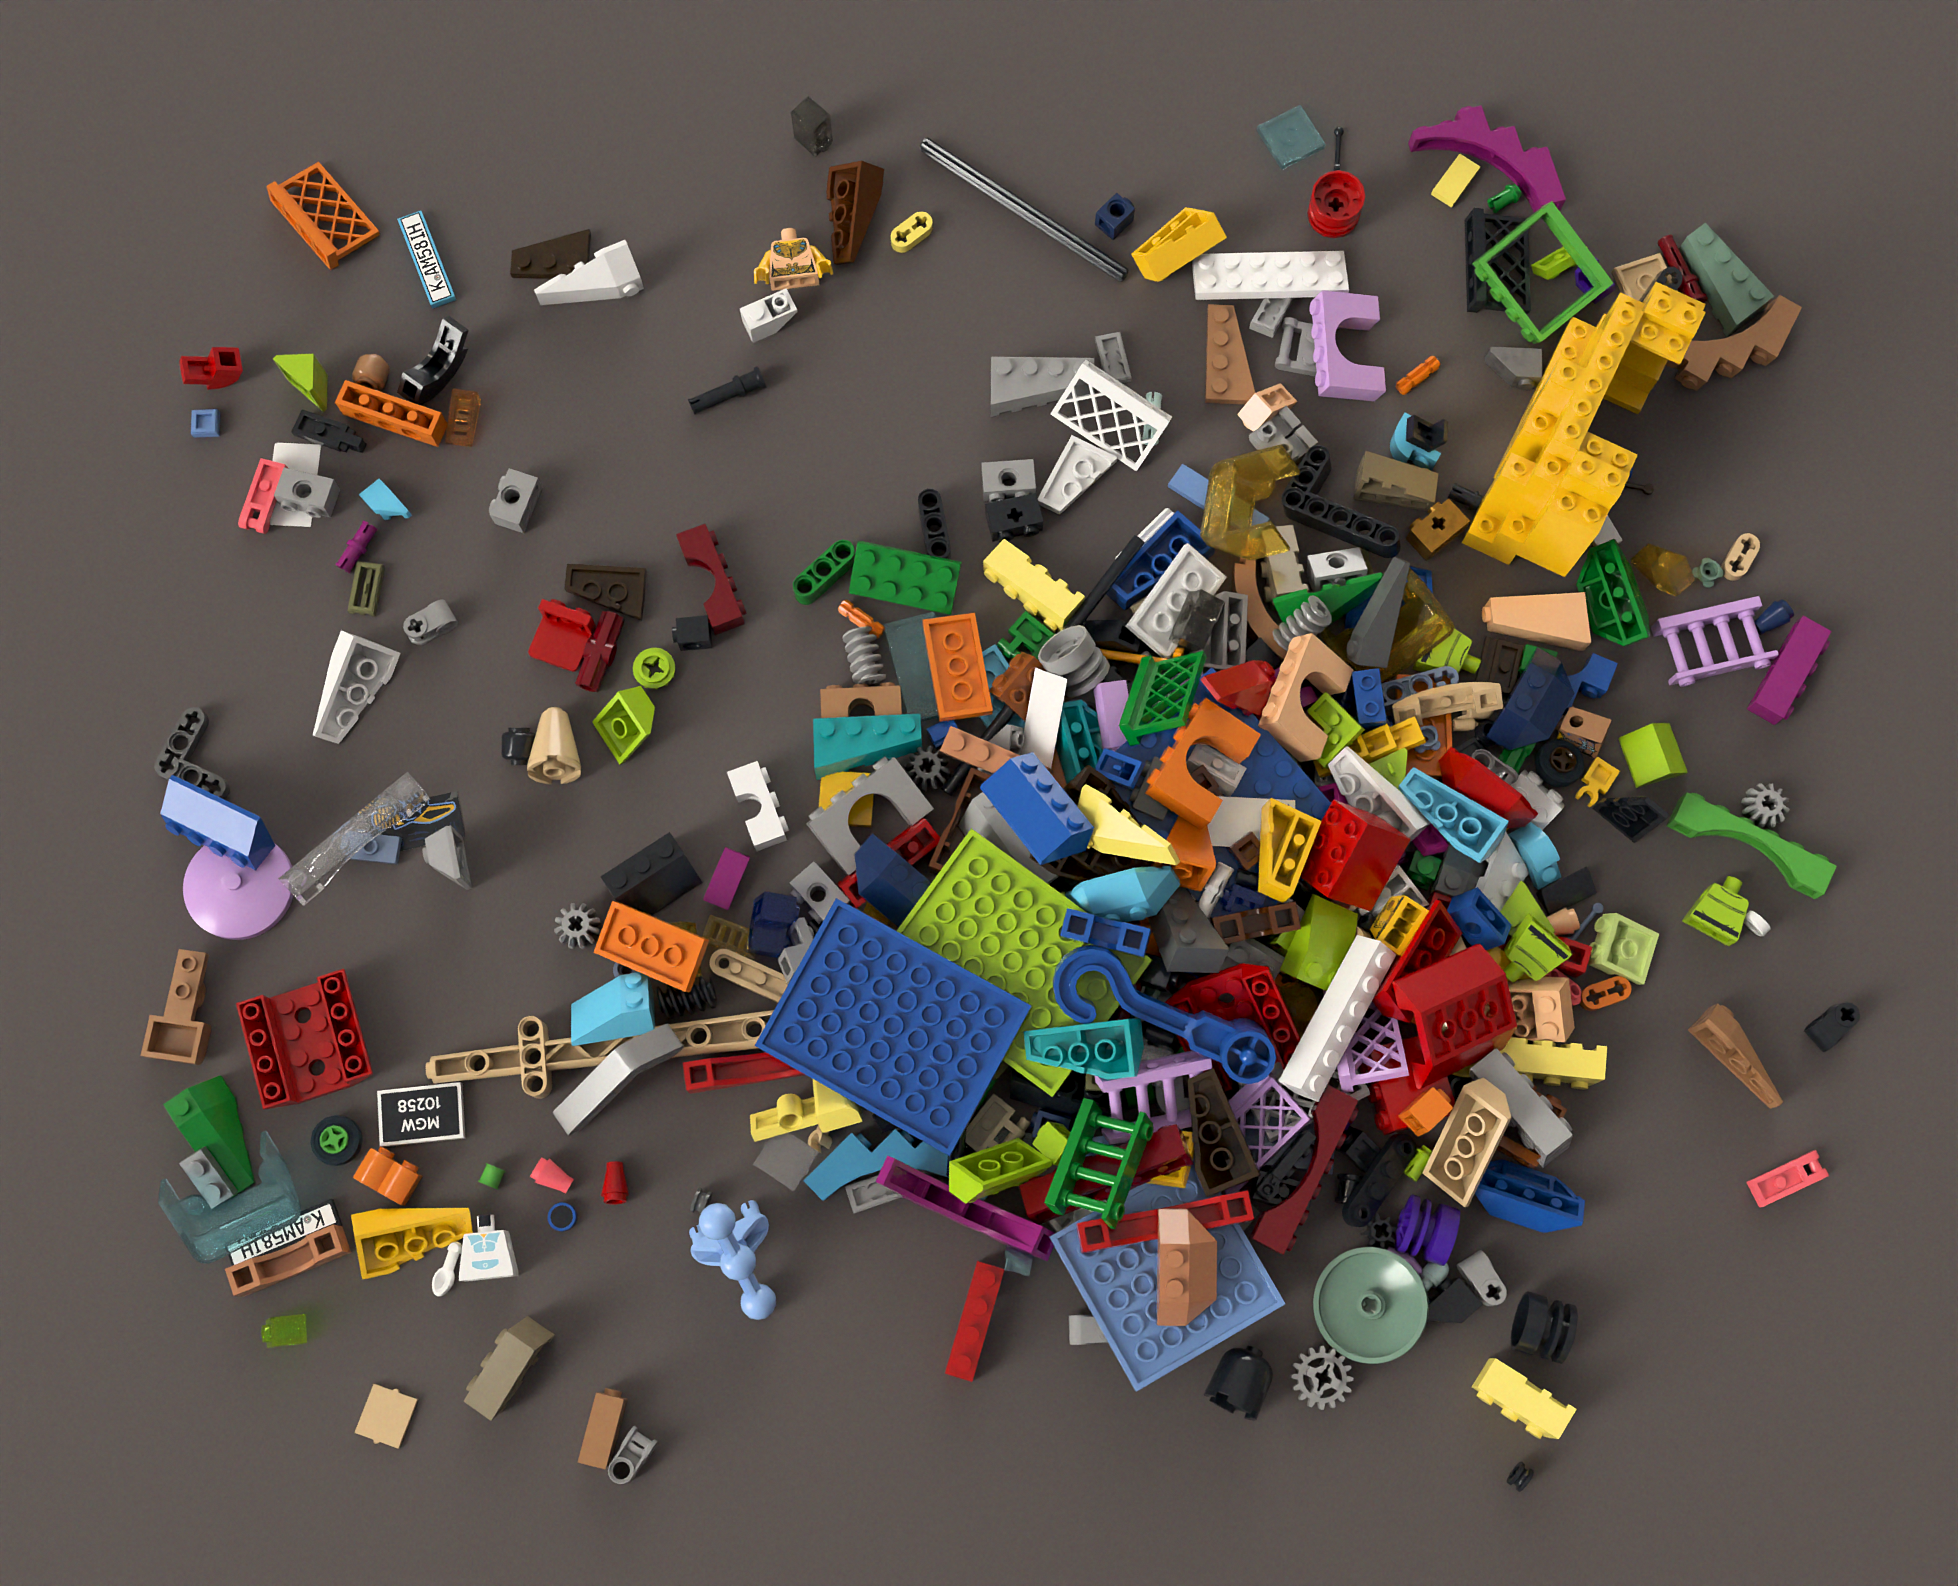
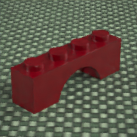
M702 524L676 534L687 565L704 568L715 578V589L711 597L703 604L715 635L744 625L742 616L747 613L742 600L736 601L733 592H736L737 588L732 576L727 578L724 569L728 568L723 553L718 555L715 546L719 545L714 530L708 531L706 524Z

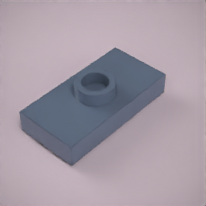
M346 831L342 858L398 865L402 838Z

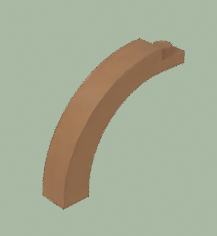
M1247 540L1245 548H1240L1239 564L1235 563L1232 570V592L1248 595L1246 633L1252 641L1261 637L1281 659V662L1278 664L1281 666L1287 651L1279 646L1273 637V630L1279 629V626L1273 621L1262 604L1256 584L1258 541Z

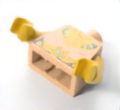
M786 228L781 231L782 240L771 243V250L765 253L759 266L754 269V284H757L760 280H764L766 284H769L770 278L772 291L819 285V278H822V274L830 273L833 275L831 261L826 259L815 246L809 245L807 238H797L795 229Z

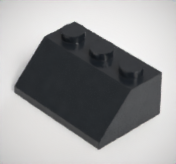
M670 832L600 876L617 902L651 916L703 883Z

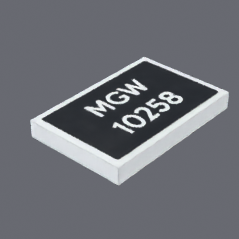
M456 1082L377 1091L380 1146L390 1147L465 1138L463 1083Z

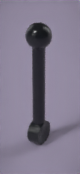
M1337 127L1334 130L1336 135L1334 171L1340 170L1341 136L1344 134L1342 127Z

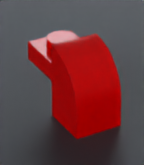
M212 347L208 357L181 356L179 360L183 384L207 385V390L220 389L234 384L240 378L243 371L239 348Z

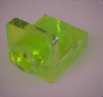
M306 1314L266 1319V1325H262L261 1337L263 1343L267 1342V1349L306 1344Z

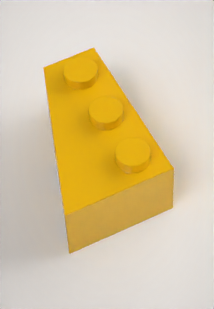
M1270 798L1261 808L1258 892L1284 903L1295 891L1321 821L1273 798Z

